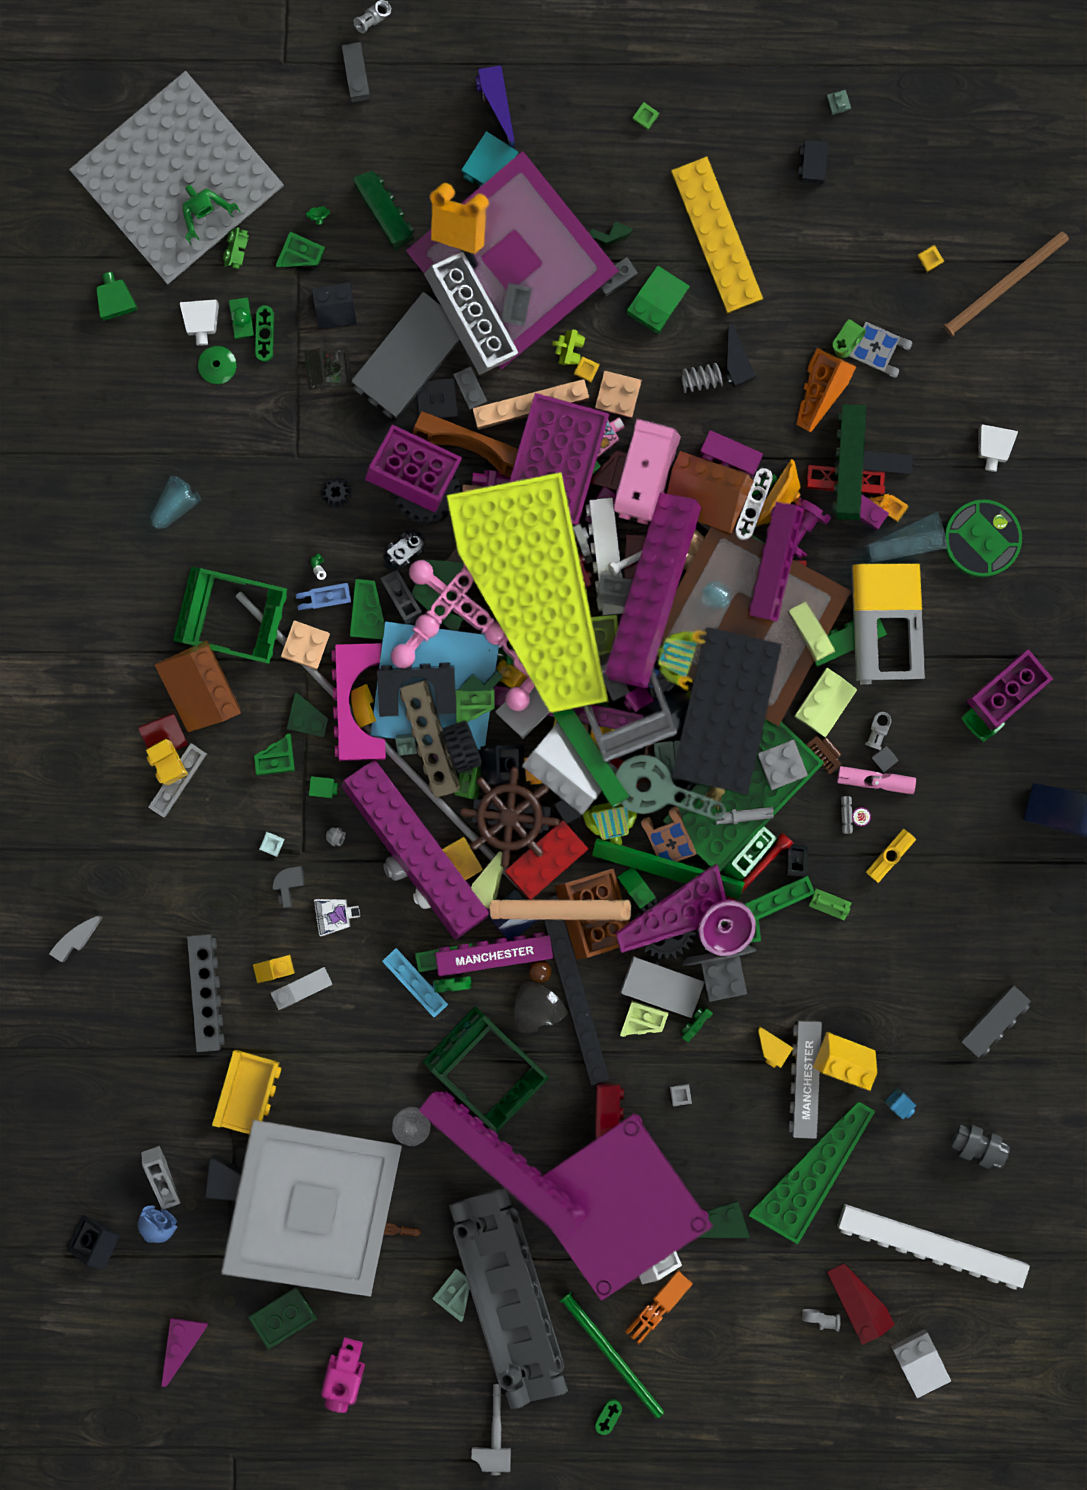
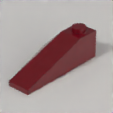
M845 1263L827 1271L862 1345L880 1337L895 1325L887 1307Z

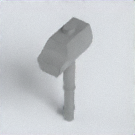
M493 1384L491 1448L472 1447V1460L480 1464L482 1471L491 1472V1475H500L501 1472H510L511 1448H501V1386Z

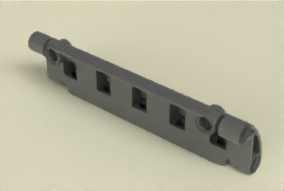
M504 1187L454 1202L449 1205L455 1222L453 1230L455 1241L499 1385L506 1390L505 1393L510 1409H516L530 1401L562 1395L568 1392L563 1374H560L564 1370L563 1359L521 1220L516 1208L507 1207L511 1205L507 1188ZM476 1222L480 1223V1229L477 1228ZM521 1370L525 1372L524 1377H522Z

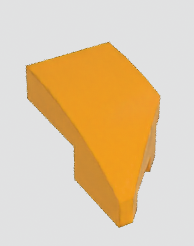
M889 494L868 498L889 513L888 516L896 522L901 519L909 507L895 496Z

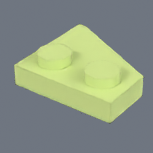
M632 1000L620 1036L662 1032L669 1012Z

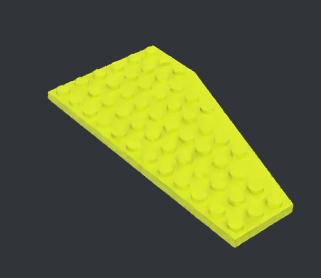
M562 473L447 495L458 552L550 713L607 701Z

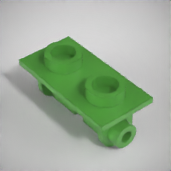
M239 227L229 232L227 242H229L228 249L225 250L223 255L224 266L232 264V268L236 269L242 266L245 252L238 251V248L246 249L247 231L240 230L239 232Z
M815 889V894H813L809 907L845 920L849 914L851 902L819 889Z

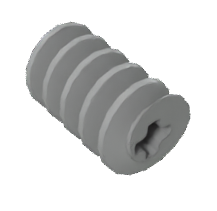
M716 363L713 364L712 369L707 364L705 371L702 366H698L697 372L694 367H691L690 373H688L686 368L683 369L681 378L684 393H686L687 387L690 388L691 392H694V386H697L698 390L701 391L703 384L706 389H709L710 383H712L714 388H716L717 382L723 386L721 372Z

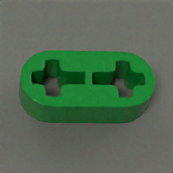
M610 1399L605 1403L595 1423L599 1434L607 1435L615 1426L622 1412V1406L618 1400ZM614 1404H616V1408L618 1409V1411H613L611 1416L608 1415L610 1412V1408L608 1406H613ZM606 1418H608L607 1426L609 1428L601 1430L599 1423H604Z

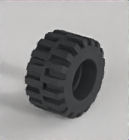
M464 720L444 727L442 731L455 770L458 773H462L481 766V758L469 724Z

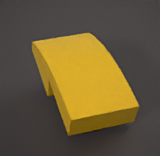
M365 684L352 690L351 702L357 726L362 728L375 722L376 718L370 706V703L374 702L368 685Z

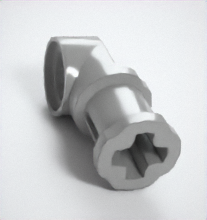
M385 0L376 2L361 17L354 18L355 28L361 33L367 32V28L378 24L390 14V4ZM378 5L384 7L385 14L378 12Z
M879 712L875 715L871 726L872 732L865 745L878 750L882 749L881 743L891 725V717L888 713ZM885 715L888 718V723L885 726H880L877 723L878 716Z
M804 1309L802 1311V1320L819 1323V1330L826 1328L839 1331L840 1314H836V1316L824 1315V1313L814 1309Z

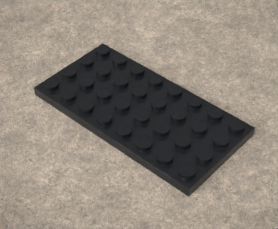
M706 627V634L703 639L705 642L702 643L672 778L748 795L782 644Z

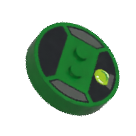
M976 500L963 505L950 517L944 530V548L951 563L961 572L974 577H990L1006 570L1015 561L1022 545V531L1017 518L1006 506L992 500Z

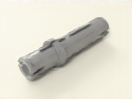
M773 807L740 811L732 809L731 812H726L722 819L715 820L716 825L733 823L734 825L744 821L774 819L772 814Z

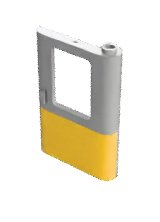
M920 564L851 565L856 681H860V685L872 684V680L925 679ZM878 618H906L908 620L909 671L881 672L879 670Z

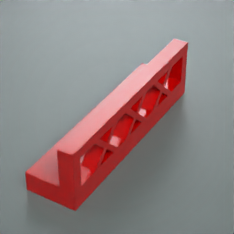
M808 465L806 488L834 491V483H838V481H832L828 476L835 472V467ZM812 470H820L825 477L821 480L811 479ZM863 470V475L869 476L866 478L863 476V483L865 482L866 484H862V494L883 495L885 492V472ZM872 475L880 476L879 485H870L867 479Z

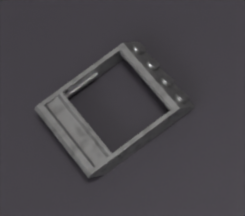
M611 651L604 655H598L602 674L605 673ZM654 668L651 672L652 684L663 711L602 735L591 705L584 706L605 762L677 733L674 720Z

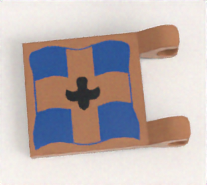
M677 806L669 810V815L674 821L672 823L654 829L650 817H646L641 821L656 856L678 862L697 854Z

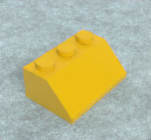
M826 1032L813 1068L829 1076L871 1090L877 1075L876 1052L873 1049Z

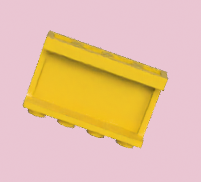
M234 1050L212 1126L225 1127L250 1135L253 1120L263 1122L264 1115L268 1116L271 1105L268 1104L270 1097L274 1096L276 1086H273L275 1078L279 1079L281 1067H278L280 1062Z

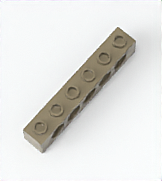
M427 679L404 685L400 688V698L402 702H405L407 708L405 711L406 717L411 721L413 727L411 732L418 743L417 751L424 762L423 770L429 777V789L431 793H434L435 798L455 793L461 789L443 737V730ZM414 698L420 700V707L414 704ZM420 716L426 719V725L420 722ZM426 735L432 737V743L426 741ZM431 753H435L438 756V761L432 759ZM437 771L444 774V779H440L437 776Z

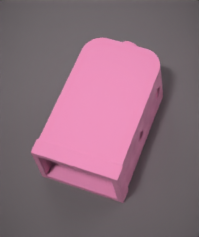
M637 419L614 506V511L619 514L620 518L630 520V517L638 519V523L648 525L649 522L651 523L659 494L665 493L677 446L681 438L675 429Z

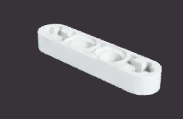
M768 469L758 470L754 477V483L747 496L735 529V535L740 540H748L754 531L773 478L771 471ZM765 473L767 474L766 478L769 480H765L763 486L760 487L761 478L758 476H762ZM756 490L760 491L762 493V499L758 501L754 500L752 498V492ZM748 508L755 510L756 516L754 518H748L745 515V511ZM742 519L746 522H749L747 527V531L749 532V534L746 533L744 536L741 535V531L739 530V528L742 529L745 524V522L741 521Z

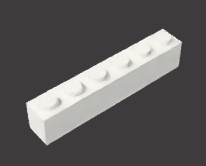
M613 498L589 500V504L586 505L587 516H591L592 521L591 524H588L589 535H593L594 543H590L591 553L596 555V562H593L594 574L598 573L599 580L595 581L596 593L598 592L601 574L613 576L609 572L608 564L620 562ZM619 570V574L615 577L622 578L621 570ZM597 602L598 611H602L603 615L624 612L625 607Z

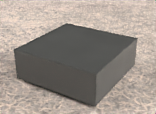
M887 746L872 757L883 773L899 761Z

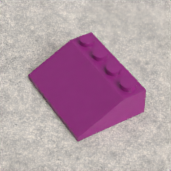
M392 425L368 469L365 480L432 512H436L462 457Z

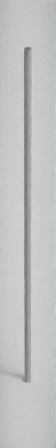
M240 591L235 597L261 623L263 614ZM277 629L276 639L285 646L287 639ZM302 665L333 697L334 687L317 670ZM349 704L351 715L355 720L352 706ZM369 724L362 727L371 736L372 726ZM371 736L374 738L383 739L382 737ZM385 741V752L472 842L479 838L440 797L435 798L434 793H431L429 785ZM485 843L479 847L490 861L496 856ZM504 867L503 874L511 881V879L504 873V871L507 870L508 867Z

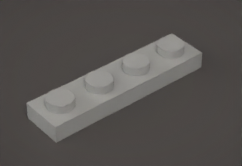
M190 743L180 758L188 775L169 786L163 784L148 808L165 818L207 753Z

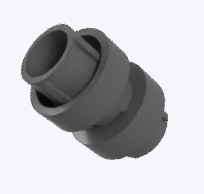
M973 1124L968 1128L962 1125L958 1126L952 1138L951 1147L958 1150L959 1157L970 1161L974 1156L978 1158L977 1164L987 1169H990L992 1166L1003 1167L1010 1147L1002 1143V1137L994 1133H990L986 1137L982 1135L983 1129Z

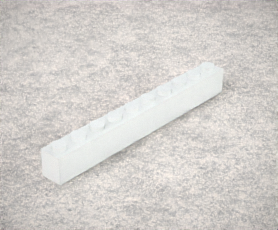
M846 1204L843 1206L837 1224L838 1228L841 1229V1233L846 1235L858 1234L862 1240L870 1242V1239L878 1241L877 1244L888 1248L891 1245L896 1247V1251L905 1254L907 1251H910L917 1258L925 1260V1257L933 1259V1263L942 1266L944 1263L951 1265L950 1268L957 1271H962V1269L968 1270L969 1274L975 1277L984 1275L988 1277L987 1280L994 1283L999 1281L1005 1282V1286L1012 1289H1017V1287L1023 1288L1030 1267L1025 1262Z

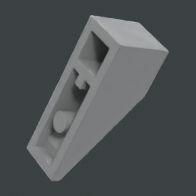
M325 967L271 992V995L278 1010H281L333 983Z
M160 1146L141 1152L142 1166L162 1210L180 1204L179 1196Z

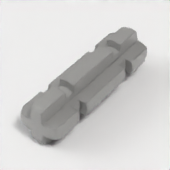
M843 796L841 798V805H843L841 807L842 832L844 834H851L853 832V825H851L852 807H850L852 798L850 796Z

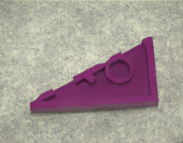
M175 1318L170 1319L162 1378L163 1387L169 1384L207 1328L208 1323Z

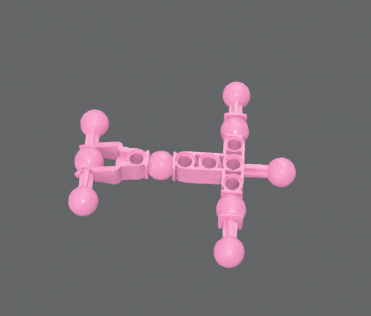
M425 560L415 561L409 568V575L412 581L417 584L429 585L440 594V597L433 604L430 611L421 615L416 620L415 627L412 629L414 634L407 643L399 644L393 648L391 652L393 664L399 668L410 667L415 660L414 651L423 640L428 642L429 638L434 637L438 633L442 620L453 610L475 629L482 630L481 633L485 635L489 643L499 645V648L502 646L504 652L514 660V668L528 677L520 687L511 688L507 692L505 699L510 709L514 711L524 710L530 703L529 694L535 685L523 664L519 662L520 659L515 650H510L506 644L509 640L499 622L494 621V618L491 619L485 610L465 595L472 582H475L465 563L461 573L447 586L433 575V568L429 562ZM465 577L468 579L469 584L461 586L458 579ZM448 592H454L457 596V599L455 601H449L446 598V594ZM468 604L471 606L472 611L464 613L461 606ZM442 607L445 613L442 616H437L434 613V609ZM483 616L486 618L487 623L479 625L476 618Z

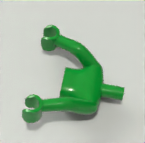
M188 185L185 188L191 197L182 204L188 230L186 240L190 245H192L191 239L194 237L199 241V237L195 233L191 212L197 219L207 216L214 209L210 199L227 210L232 218L234 217L232 214L234 210H238L241 213L237 204H229L210 189L205 188L196 193L192 185Z

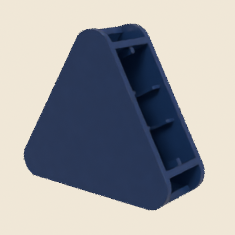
M1033 783L1023 820L1087 837V793Z

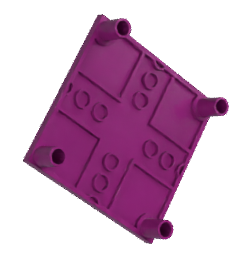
M635 1114L629 1116L626 1120L541 1176L544 1180H550L556 1186L555 1189L559 1193H565L570 1198L569 1202L574 1206L578 1205L585 1211L584 1215L588 1217L573 1236L563 1239L553 1229L552 1231L601 1301L713 1226L709 1221L708 1213L699 1207L643 1127L641 1117Z

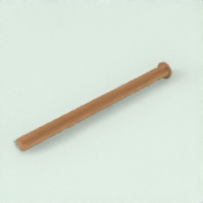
M1060 232L951 322L944 324L943 327L948 334L953 337L957 330L1069 240L1068 236L1064 232Z

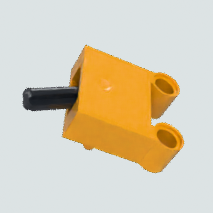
M443 183L430 195L432 202L431 240L458 248L460 252L465 254L469 264L474 269L478 266L474 254L484 246L486 209L489 205L488 199L482 194H476L465 205L450 201L454 197L455 191L450 184Z

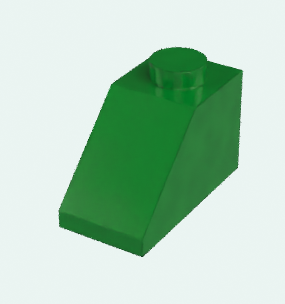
M630 867L617 877L640 909L656 898L635 868Z

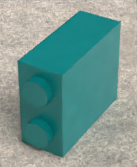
M486 131L462 169L463 178L472 184L476 182L481 187L513 160L519 152Z

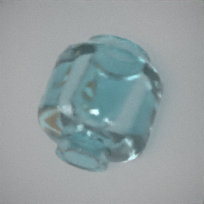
M712 580L702 590L704 593L702 596L703 600L713 609H718L719 607L724 609L731 601L729 599L731 591L721 581L714 582Z

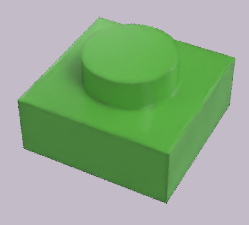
M643 102L633 116V120L649 130L659 116V112Z

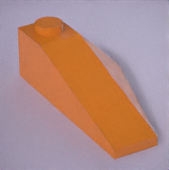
M816 349L808 367L810 375L808 383H805L804 386L806 394L805 399L800 405L797 419L798 426L812 432L846 388L856 366L821 349Z

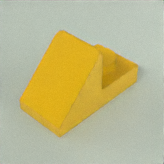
M501 660L495 671L498 670L503 675L500 681L509 688L520 687L527 679L526 675L514 668V666H507L505 660Z
M290 955L253 964L257 983L295 974Z

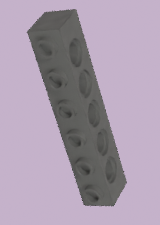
M212 934L187 936L196 1051L222 1049L221 1045H224L225 1042L224 1034H220V1026H223L222 1014L219 1015L218 1007H221V996L217 995V988H220L219 976H216L215 969L218 968V958L214 957V949H217L216 938H213ZM200 949L207 950V959L203 960L199 957ZM202 968H206L210 972V976L207 979L202 978L200 975ZM204 987H207L211 990V996L209 998H205L202 995V989ZM204 1007L212 1008L213 1014L211 1017L204 1015ZM206 1026L214 1028L213 1036L206 1035Z

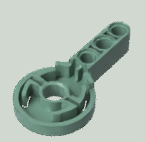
M647 755L632 757L625 761L616 773L619 782L627 794L632 797L627 798L630 802L624 800L621 804L632 812L648 814L662 809L665 805L672 804L714 820H720L726 814V808L721 802L676 787L668 768L657 758ZM640 778H648L650 780L651 787L647 792H640L637 789V781ZM678 793L685 794V800L682 803L675 801V796ZM695 800H703L704 805L701 809L693 807ZM716 805L722 808V812L718 816L712 815L711 812L712 808Z

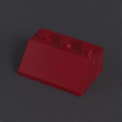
M597 1084L595 1140L617 1126L619 1119L623 1120V1108H620V1100H624V1089H620V1084Z

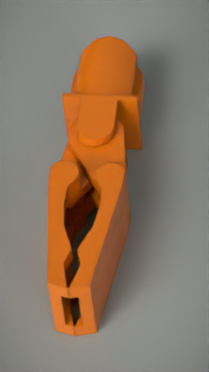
M677 1270L652 1298L654 1301L651 1305H647L638 1314V1317L626 1329L625 1333L629 1334L642 1321L630 1336L634 1340L647 1326L646 1330L636 1340V1343L639 1345L662 1320V1315L665 1312H670L693 1283Z

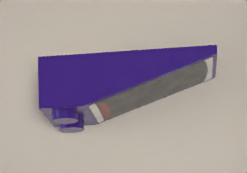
M500 65L478 69L479 75L475 76L477 91L482 92V97L507 144L515 149L502 67Z

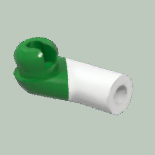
M317 553L314 557H311L310 562L314 574L318 579L322 580L326 577V572L320 566L324 559Z

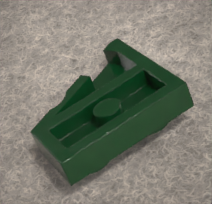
M295 693L287 729L325 737L329 718L301 695Z

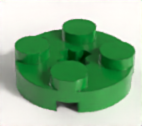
M451 977L446 980H433L434 992L472 988L471 977Z

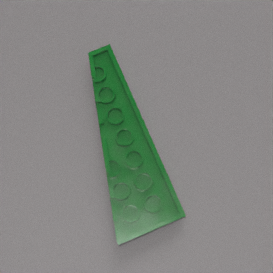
M857 1101L748 1215L798 1244L867 1127L875 1110Z

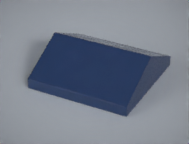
M515 889L503 900H524V898ZM490 910L488 911L489 918L508 941L514 940V936L521 935L539 920L492 919Z

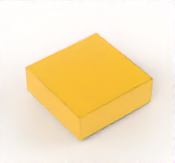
M935 245L917 255L926 272L944 262Z
M582 356L574 375L592 382L600 364Z

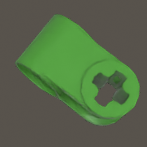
M849 319L833 341L836 356L839 358L848 357L856 345L863 339L866 329Z

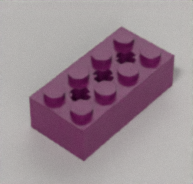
M1028 649L1017 656L967 700V703L988 728L993 730L1006 721L1052 681L1053 678Z

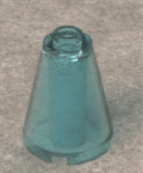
M171 476L150 516L152 525L158 529L167 528L201 501V497L196 491L192 493L190 490L191 486L177 476Z

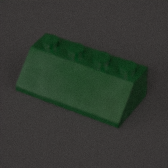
M372 170L352 178L355 188L394 251L413 240L412 233L415 231L409 222L406 224L402 217L405 215L399 206L395 207L392 202L395 199L390 190L386 191L382 186L385 182L380 174L376 175Z

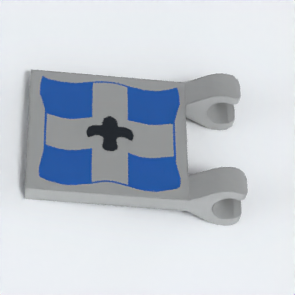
M865 322L863 328L866 329V333L849 357L896 378L899 374V369L888 365L897 345L910 350L912 341Z

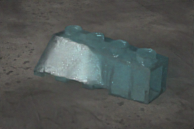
M938 512L866 545L870 564L948 548Z

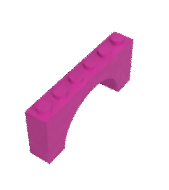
M382 643L335 645V650H332V661H336V669H332V680H336L337 687L333 688V700L337 699V707H333L334 719H338V726H334V738H338V745H335V757H339V762L386 759L385 739L374 738L363 732L355 723L349 707V694L356 678L366 669L380 665Z

